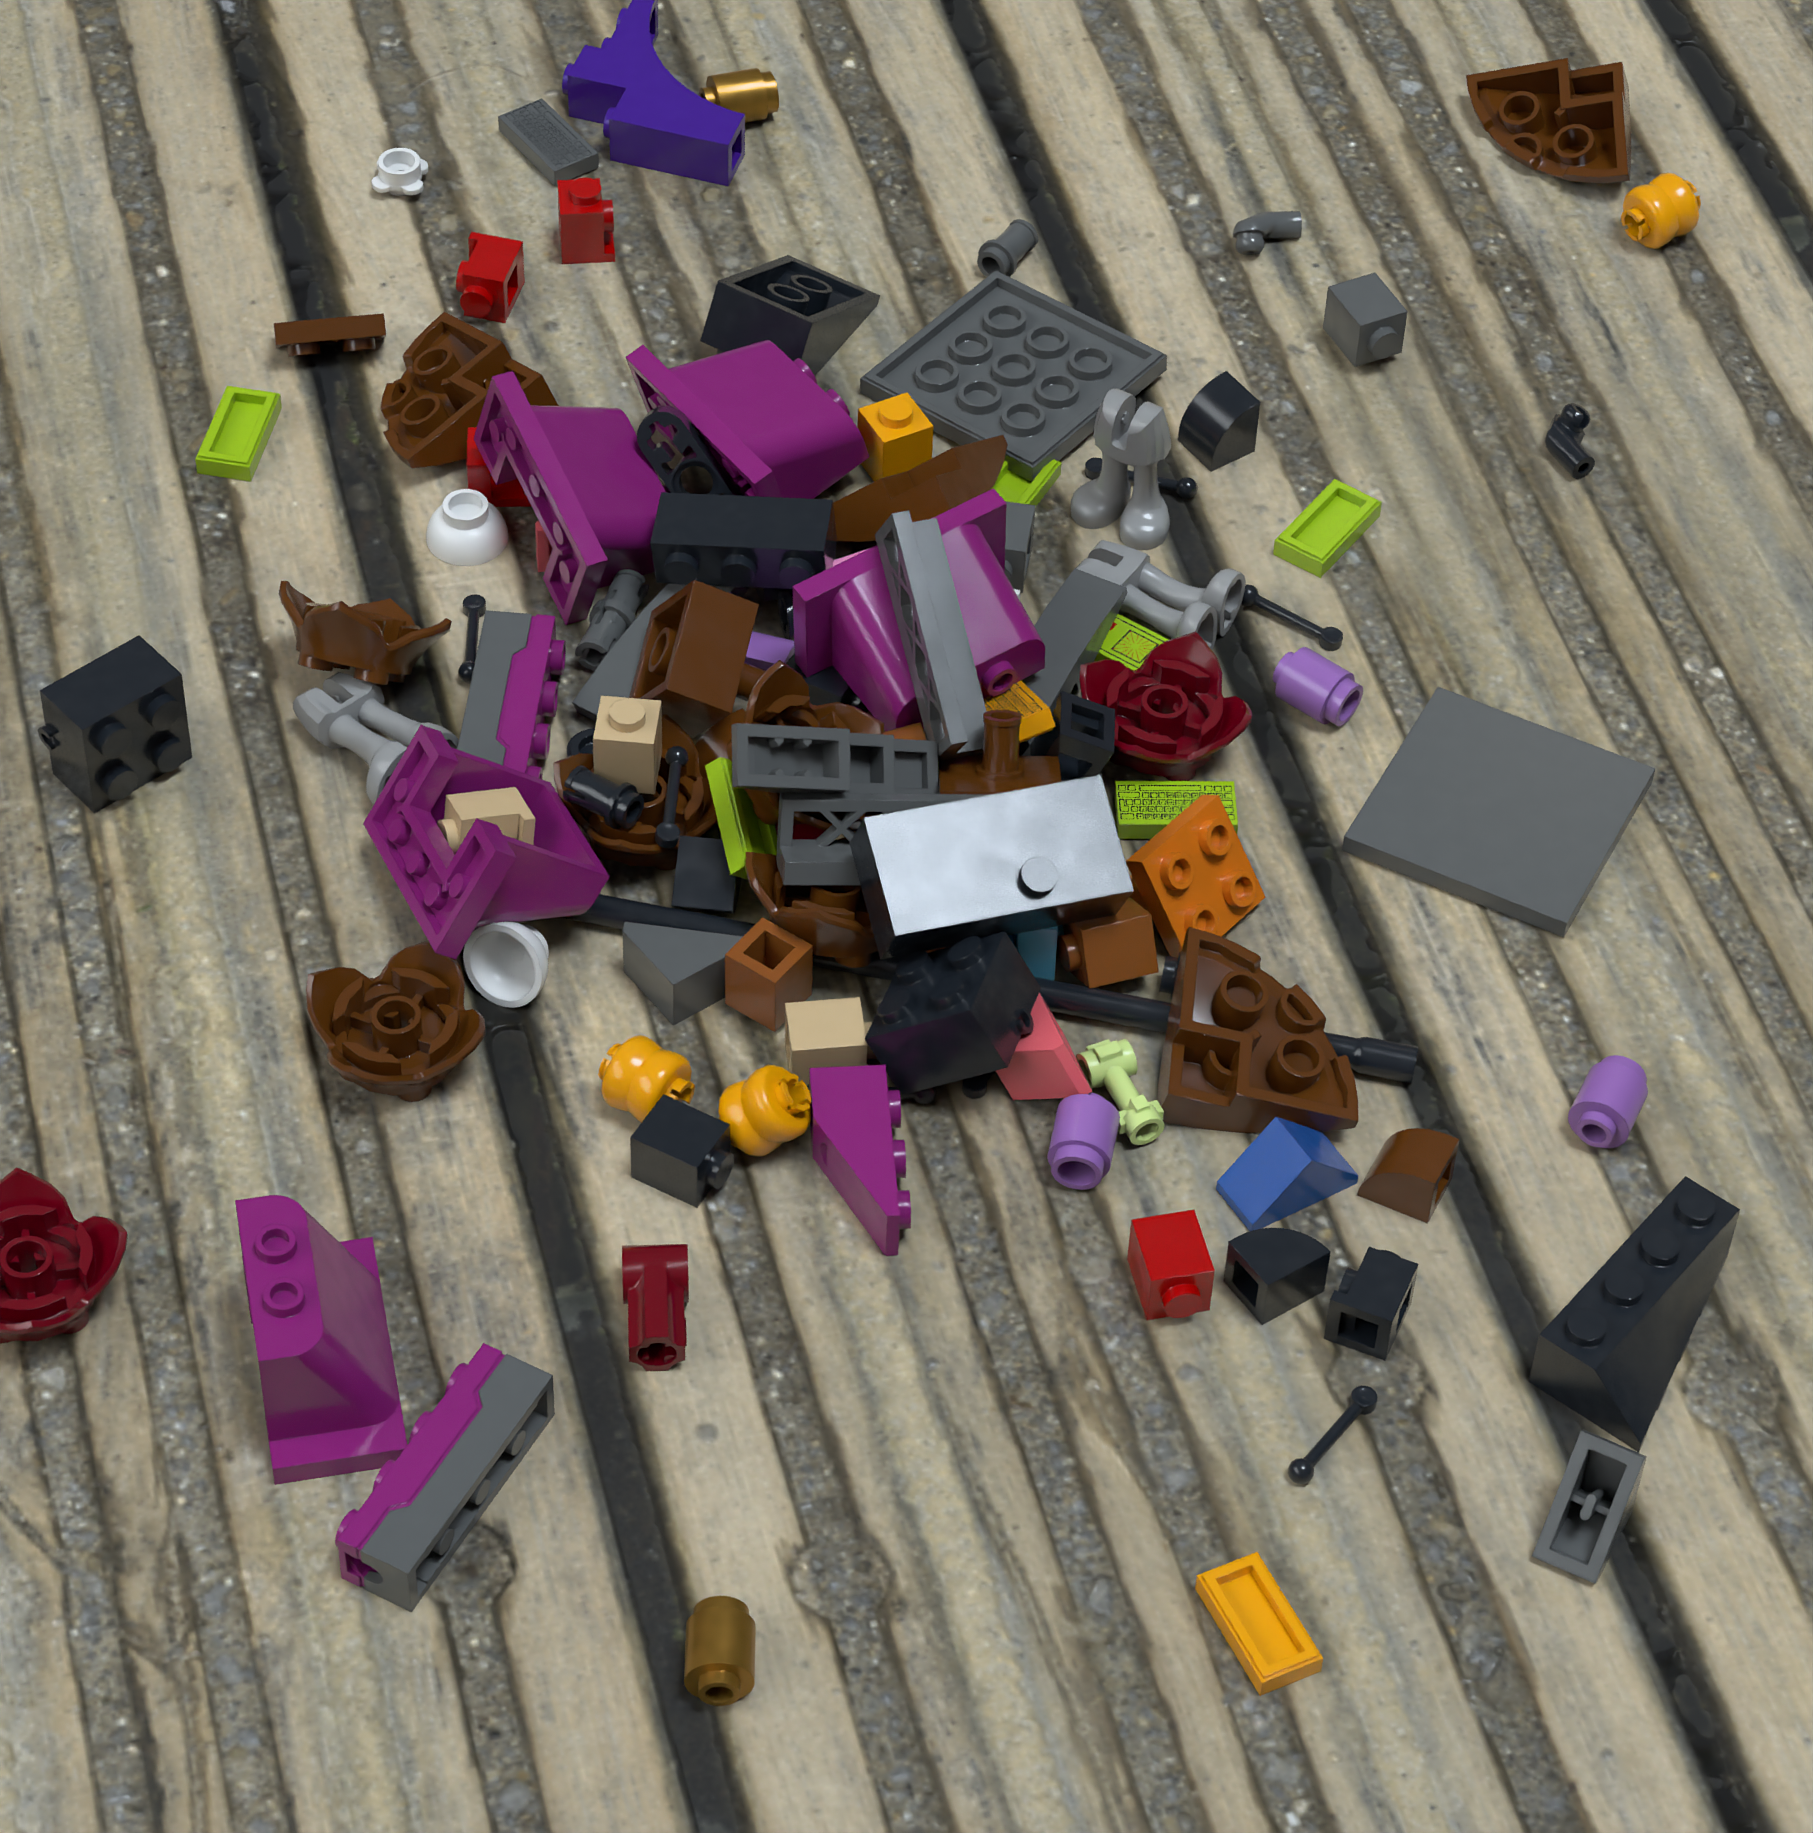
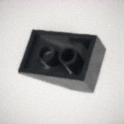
M786 255L719 280L700 341L716 348L717 354L764 340H770L792 361L797 358L802 359L815 375L877 307L880 295L790 255Z

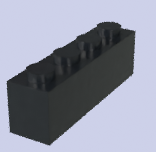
M1685 1176L1539 1334L1529 1382L1629 1447L1640 1452L1653 1417L1667 1392L1671 1377L1678 1362L1683 1357L1696 1322L1705 1308L1728 1257L1740 1209Z

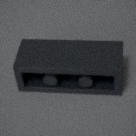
M661 492L650 542L656 583L687 585L696 580L715 586L793 590L794 585L833 567L837 545L833 500Z

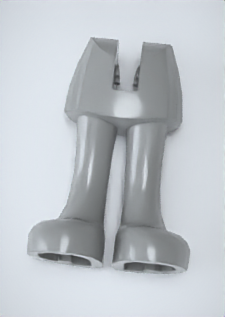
M1118 388L1111 389L1100 404L1094 424L1093 437L1095 438V445L1102 451V470L1098 478L1085 483L1073 493L1070 505L1071 517L1076 524L1083 528L1099 529L1110 525L1121 516L1119 536L1122 543L1136 550H1149L1163 544L1169 531L1170 516L1158 487L1157 462L1165 459L1171 449L1170 431L1163 407L1147 401L1135 413L1136 398L1132 394ZM1128 465L1134 467V484L1131 500V484L1128 480Z
M1101 540L1089 553L1088 558L1084 559L1076 567L1078 570L1127 588L1128 593L1118 614L1129 613L1172 639L1196 631L1211 650L1214 647L1216 635L1223 637L1229 631L1240 608L1246 583L1245 576L1241 572L1229 568L1220 570L1211 579L1207 588L1189 586L1175 580L1150 564V556L1148 554L1105 540ZM1160 602H1163V603H1165V604H1167V605H1169V606H1171V607H1173V608H1170V607H1168V606H1166V605H1164V604H1162V603H1160Z
M337 672L324 681L323 690L315 687L297 696L293 701V710L307 731L324 746H328L330 749L345 747L364 759L370 767L366 781V793L373 805L420 725L441 731L450 747L458 748L459 739L446 728L428 722L420 723L384 706V696L380 686L356 679L349 674ZM372 729L377 730V731H379V732H381V733L387 735L388 737H390V738L393 739L394 741H391V740H389V739H387V738H384V737H382V736H380V735L374 733V732L371 731V730H372Z

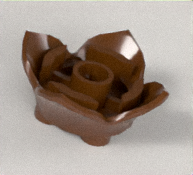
M281 581L280 600L291 620L296 637V650L300 652L298 665L322 671H333V668L349 670L351 666L355 667L353 677L362 681L388 685L389 681L405 683L406 675L412 673L415 663L423 653L443 635L448 633L451 628L452 621L445 618L434 626L421 629L415 625L412 617L391 598L357 604L351 607L343 601L326 605L315 603L292 587L288 581Z
M781 660L768 668L753 687L743 724L850 729V733L883 734L884 730L883 722L854 706L839 702L818 706L812 705L809 702V686L802 675ZM731 739V740H729V742H728V744H727L726 750H727L728 758H729V760H731V762H732V739ZM745 789L753 801V808L757 817L765 824L777 825L780 793ZM794 811L793 825L807 824L821 830H827L832 825L821 812ZM834 812V813L840 818V817L843 816L846 812ZM867 812L849 827L852 831H857L863 818L867 816Z
M667 714L662 715V755L655 794L638 793L644 798V808L639 820L629 829L621 827L614 830L605 824L603 817L576 804H571L563 798V791L565 790L576 792L564 787L565 781L573 769L582 765L594 773V757L592 753H578L553 763L554 782L558 795L573 819L588 835L590 846L599 859L615 860L629 866H653L664 871L676 869L679 841L675 847L663 848L654 839L656 828L660 823H663L669 775V766L666 764L665 754L673 746L683 747L687 751L689 758L685 767L681 768L675 825L680 829V836L700 837L718 823L708 777L703 778L700 774L698 751L691 737Z
M844 837V838H841V839H838V840H848V839H847L846 837ZM746 852L745 870L750 886L765 906L772 923L813 945L814 955L834 957L835 961L839 964L851 968H861L871 963L872 953L877 952L878 949L861 885H784L776 864V855Z
M428 940L406 947L392 956L381 974L375 978H369L355 968L335 967L308 974L306 985L307 1011L315 1031L329 1050L327 1060L330 1066L338 1071L343 1079L354 1082L370 1092L398 1096L400 1099L408 1102L421 1101L429 1096L432 1086L440 1083L458 1063L478 1047L485 1036L483 1016L474 1009L465 1010L464 1008L465 982L459 963L456 959L435 953Z

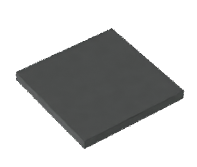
M995 270L860 378V393L879 402L908 392L934 426L933 431L959 445L1004 435L1008 444L1004 458L1008 462V470L1032 482L1053 459L1059 461L1094 431L1096 414L1109 390L1118 388L1135 397L1167 370V355Z
M1437 687L1344 835L1342 851L1564 937L1651 786L1655 768Z

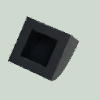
M1225 371L1208 382L1190 402L1179 426L1178 441L1210 472L1255 452L1260 401L1228 371Z
M680 836L672 908L734 914L739 898L741 878L730 875L722 839Z
M1262 1228L1249 1231L1228 1241L1223 1281L1263 1325L1325 1291L1331 1251L1311 1236L1295 1230Z

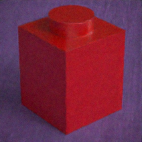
M1195 1210L1131 1219L1127 1261L1146 1320L1166 1317L1185 1318L1196 1312L1210 1310L1215 1270Z

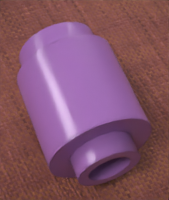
M1302 647L1295 653H1286L1279 661L1273 674V682L1277 683L1275 689L1276 697L1324 725L1330 722L1337 726L1344 725L1356 711L1363 695V687L1355 682V677L1351 672L1307 647Z
M1618 1055L1608 1056L1591 1067L1568 1114L1571 1129L1583 1142L1590 1146L1601 1148H1615L1625 1143L1648 1095L1647 1077L1643 1068L1635 1061Z
M1095 1093L1075 1094L1064 1098L1058 1105L1047 1159L1055 1180L1068 1188L1078 1190L1093 1188L1101 1182L1102 1177L1110 1170L1120 1115L1116 1107L1102 1096Z

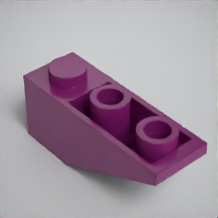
M886 1065L809 1068L812 1158L885 1256H896L899 1249V1229H911L909 1190H898L896 1179L906 1178L904 1139L893 1140L892 1128H901L900 1091L888 1090Z

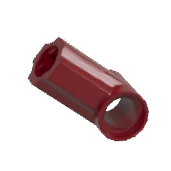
M688 1244L622 1246L623 1304H628L629 1362L639 1364L645 1371H669L674 1364L685 1361L687 1332L684 1303H689Z

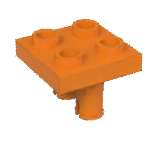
M1201 795L1126 860L1134 889L1129 898H1132L1151 914L1164 945L1172 957L1178 958L1179 952H1182L1188 927L1222 937L1265 898V894L1219 795Z

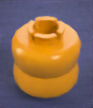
M1662 173L1648 184L1633 188L1625 195L1621 215L1622 225L1628 226L1625 229L1626 234L1632 240L1638 241L1645 247L1654 249L1663 247L1674 237L1686 235L1698 223L1701 200L1699 195H1694L1698 191L1691 182L1684 180L1674 173Z
M637 1035L627 1039L622 1045L617 1043L606 1053L612 1057L611 1060L603 1058L598 1076L602 1080L601 1091L605 1102L611 1107L630 1112L641 1123L663 1094L680 1102L685 1101L690 1104L693 1098L695 1085L691 1082L692 1070L687 1058L678 1053L663 1050L659 1044L648 1037Z
M766 1065L755 1070L747 1079L725 1088L719 1099L718 1114L719 1120L730 1124L731 1145L748 1155L760 1157L773 1152L783 1142L793 1140L804 1134L811 1122V1095L804 1081L801 1080L799 1082L797 1075L790 1073L783 1067Z

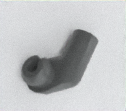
M1300 211L1261 212L1237 222L1233 230V237L1237 238V252L1241 255H1257L1264 248L1263 239L1300 238L1302 232Z

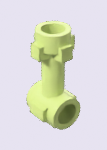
M1107 1039L1086 1046L1084 1052L1076 1055V1059L1091 1089L1105 1085L1119 1108V1134L1126 1133L1130 1141L1135 1145L1150 1143L1160 1136L1165 1127L1163 1122L1164 1111L1157 1100L1148 1102L1143 1094L1140 1095L1129 1078L1137 1074L1138 1066L1134 1050L1126 1039L1112 1042Z

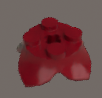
M1196 631L1161 643L1149 652L1140 668L1135 671H1131L1120 661L1109 659L1080 665L1079 684L1081 697L1115 709L1114 754L1109 761L1116 765L1128 766L1140 773L1164 776L1169 781H1190L1194 778L1197 768L1205 765L1216 751L1229 745L1246 730L1252 721V711L1248 703L1237 696L1223 697V673L1218 658Z
M17 1167L0 1181V1344L11 1341H40L59 1334H73L82 1330L88 1324L89 1309L95 1302L96 1297L106 1288L117 1273L126 1251L128 1239L127 1231L110 1218L92 1216L83 1222H78L73 1217L65 1197L51 1183Z

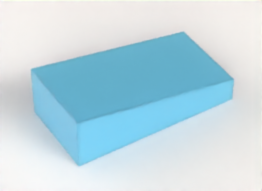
M1058 926L1018 933L1016 949L1034 977L1054 980Z

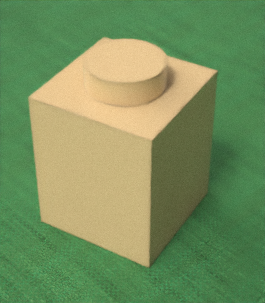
M601 696L593 736L594 773L618 785L628 782L637 788L638 793L655 794L662 755L661 700Z
M860 997L785 1003L784 1044L788 1071L797 1075L799 1082L803 1080L806 1086L809 1084V1068L867 1066V1060L877 1059L865 1041L872 1022H864Z

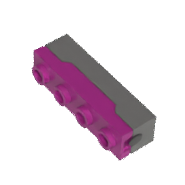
M485 611L458 750L543 780L542 767H537V760H547L549 755L551 728L550 724H544L546 716L555 717L558 706V682H553V675L564 674L566 661V641L556 640L555 616L540 614L532 616V614Z
M485 1343L482 1344L468 1364H459L447 1383L444 1397L432 1412L425 1411L418 1418L411 1431L409 1444L397 1460L390 1459L382 1466L374 1481L371 1495L359 1511L352 1509L342 1520L335 1537V1545L338 1547L341 1578L358 1587L364 1586L365 1590L412 1612L555 1415L553 1375L509 1354L503 1355L502 1351Z

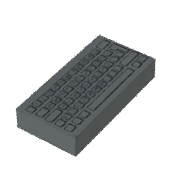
M542 98L498 116L499 131L554 186L557 185V180H570L599 168L598 152Z

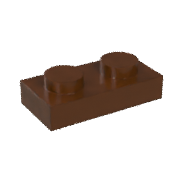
M384 313L274 323L276 348L287 347L288 357H301L321 354L320 344L342 343L343 352L376 349L375 339H385L386 328Z

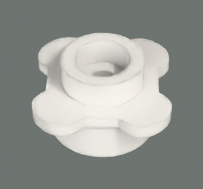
M389 149L379 156L377 161L379 173L378 176L372 179V188L377 192H389L396 196L419 194L424 189L421 179L422 175L428 172V163L420 159L419 155L411 149Z

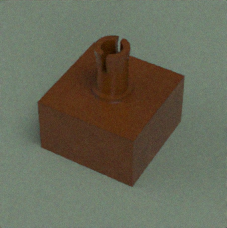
M696 580L686 585L651 611L629 698L661 700L662 715L667 714L691 739L730 715L735 698L748 701L753 687L766 671L745 663L759 604Z
M1010 710L987 711L983 713V754L938 762L939 794H997L1061 782L1059 757L1019 755L1021 714Z

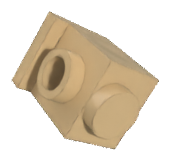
M516 787L446 795L444 819L438 820L437 825L454 854H456L476 818L498 825L505 836L533 845L536 818Z

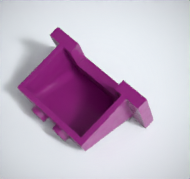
M770 340L757 342L669 369L644 345H641L625 357L647 412L660 406H671L683 412L742 496L814 499L869 458L864 439L856 424L850 418L847 405L838 393L833 389L825 392L817 385L816 377L802 359L797 358L792 361ZM658 421L654 422L656 429L677 449L673 443V437L678 431L673 424L663 427ZM687 446L682 453L683 456L693 450L691 446Z
M513 371L492 376L474 435V441L496 485L518 478L553 548L543 580L565 624L569 625L586 620L597 589L611 585L618 571L630 569L640 573L642 576L655 572L650 542L661 492H671L666 485L661 484L653 466L638 445L637 435L628 417L620 408L530 405Z
M994 488L933 517L938 520L983 699L991 695H1000L1011 688L1013 684L1044 669L1046 651L1045 644L1005 575L1007 503ZM876 545L794 585L795 663L806 677L833 666L871 714L884 723L885 731L919 722L924 729L878 546Z
M420 725L363 822L434 952L453 959H457L476 927L498 922L517 923L576 916L585 913L593 905L610 877L551 782L452 748L441 731L424 725ZM516 787L536 818L533 845L505 836L498 825L476 818L456 854H454L437 825L438 820L444 819L446 795Z
M269 1195L235 1200L274 1484L380 1469L388 1460L396 1461L408 1444L373 1237L339 1242L298 1202L286 1196Z

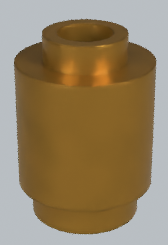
M758 68L708 76L706 87L699 90L700 97L718 106L745 114V123L764 120L767 118L768 113L777 112L779 108L778 89L772 72H760Z
M729 1596L705 1598L695 1605L693 1614L686 1622L684 1685L692 1695L709 1705L726 1706L733 1704L738 1699L748 1695L755 1685L756 1624L749 1615L748 1606L741 1600Z

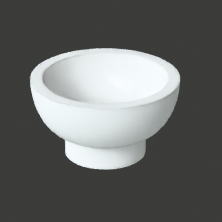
M460 489L448 494L443 504L432 514L427 526L426 542L431 553L441 561L457 566H475L489 562L503 552L508 542V529L502 514L494 505L488 502L482 493L472 489Z
M498 922L479 927L472 932L464 946V966L473 986L487 1000L503 1007H520L531 1002L545 984L548 974L549 949L545 938L537 929L516 922Z

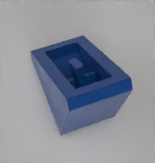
M1275 1117L1217 1181L1216 1190L1247 1229L1253 1231L1262 1229L1357 1184L1358 1174L1323 1132Z

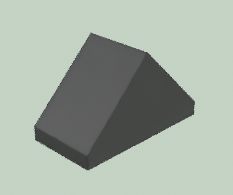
M624 922L622 931L624 973L673 1026L725 998V954L743 936Z
M1584 1429L1581 1430L1532 1557L1592 1583H1597L1633 1511L1647 1456Z

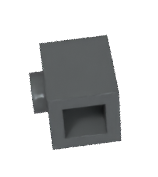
M1374 272L1328 287L1323 329L1352 365L1357 367L1402 353L1408 311Z

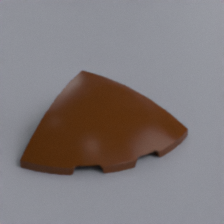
M1568 58L1466 75L1468 92L1481 126L1502 147L1503 151L1517 162L1532 170L1541 171L1568 181L1585 183L1630 181L1631 119L1629 86L1622 62L1571 70Z
M443 312L404 352L403 360L406 371L401 379L386 384L382 396L381 411L388 421V430L383 433L390 447L403 463L414 469L443 465L467 458L468 427H477L492 376L513 371L530 405H559L542 374L513 360L502 341Z
M1004 435L951 448L906 472L880 478L834 502L837 541L876 540L875 534L892 513L909 510L912 522L928 520L991 490L1004 463L1008 446Z
M1188 927L1171 1001L1158 1083L1157 1101L1164 1111L1163 1122L1191 1128L1236 1133H1261L1275 1117L1320 1132L1355 1128L1358 1123V1096L1351 1065L1347 1055L1337 1056L1324 1032L1326 1017L1315 1002L1297 984L1287 989L1272 976L1261 970V957L1258 954L1213 933Z

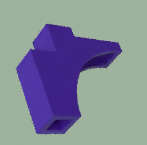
M632 0L628 8L623 7L617 19L616 30L612 37H606L602 42L601 48L585 45L575 63L567 65L562 80V92L568 95L569 117L604 124L603 135L605 138H609L610 161L729 186L745 156V114L718 106L700 97L673 77L664 67L653 47L658 37V0Z

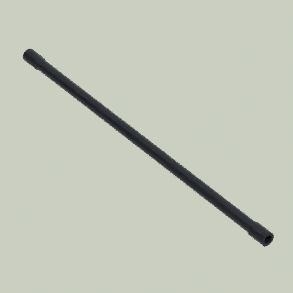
M602 894L598 895L593 905L585 913L576 916L560 917L623 929L624 922L735 936H744L755 925V923ZM877 951L872 953L871 963L861 968L846 967L836 962L834 957L813 954V966L891 981L899 962L910 954L880 960ZM1035 977L1041 987L1040 994L1052 1012L1166 1033L1171 1007L1170 1002L1097 988L1089 989L1086 986ZM1325 1032L1337 1056L1347 1055L1351 1069L1357 1073L1412 1083L1418 1046L1371 1037L1354 1038Z

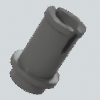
M1016 219L1009 224L1007 229L997 239L987 240L978 252L977 264L980 271L986 277L995 270L1009 277L1013 275L1017 269V262L1038 243V234L1035 228L1025 220Z

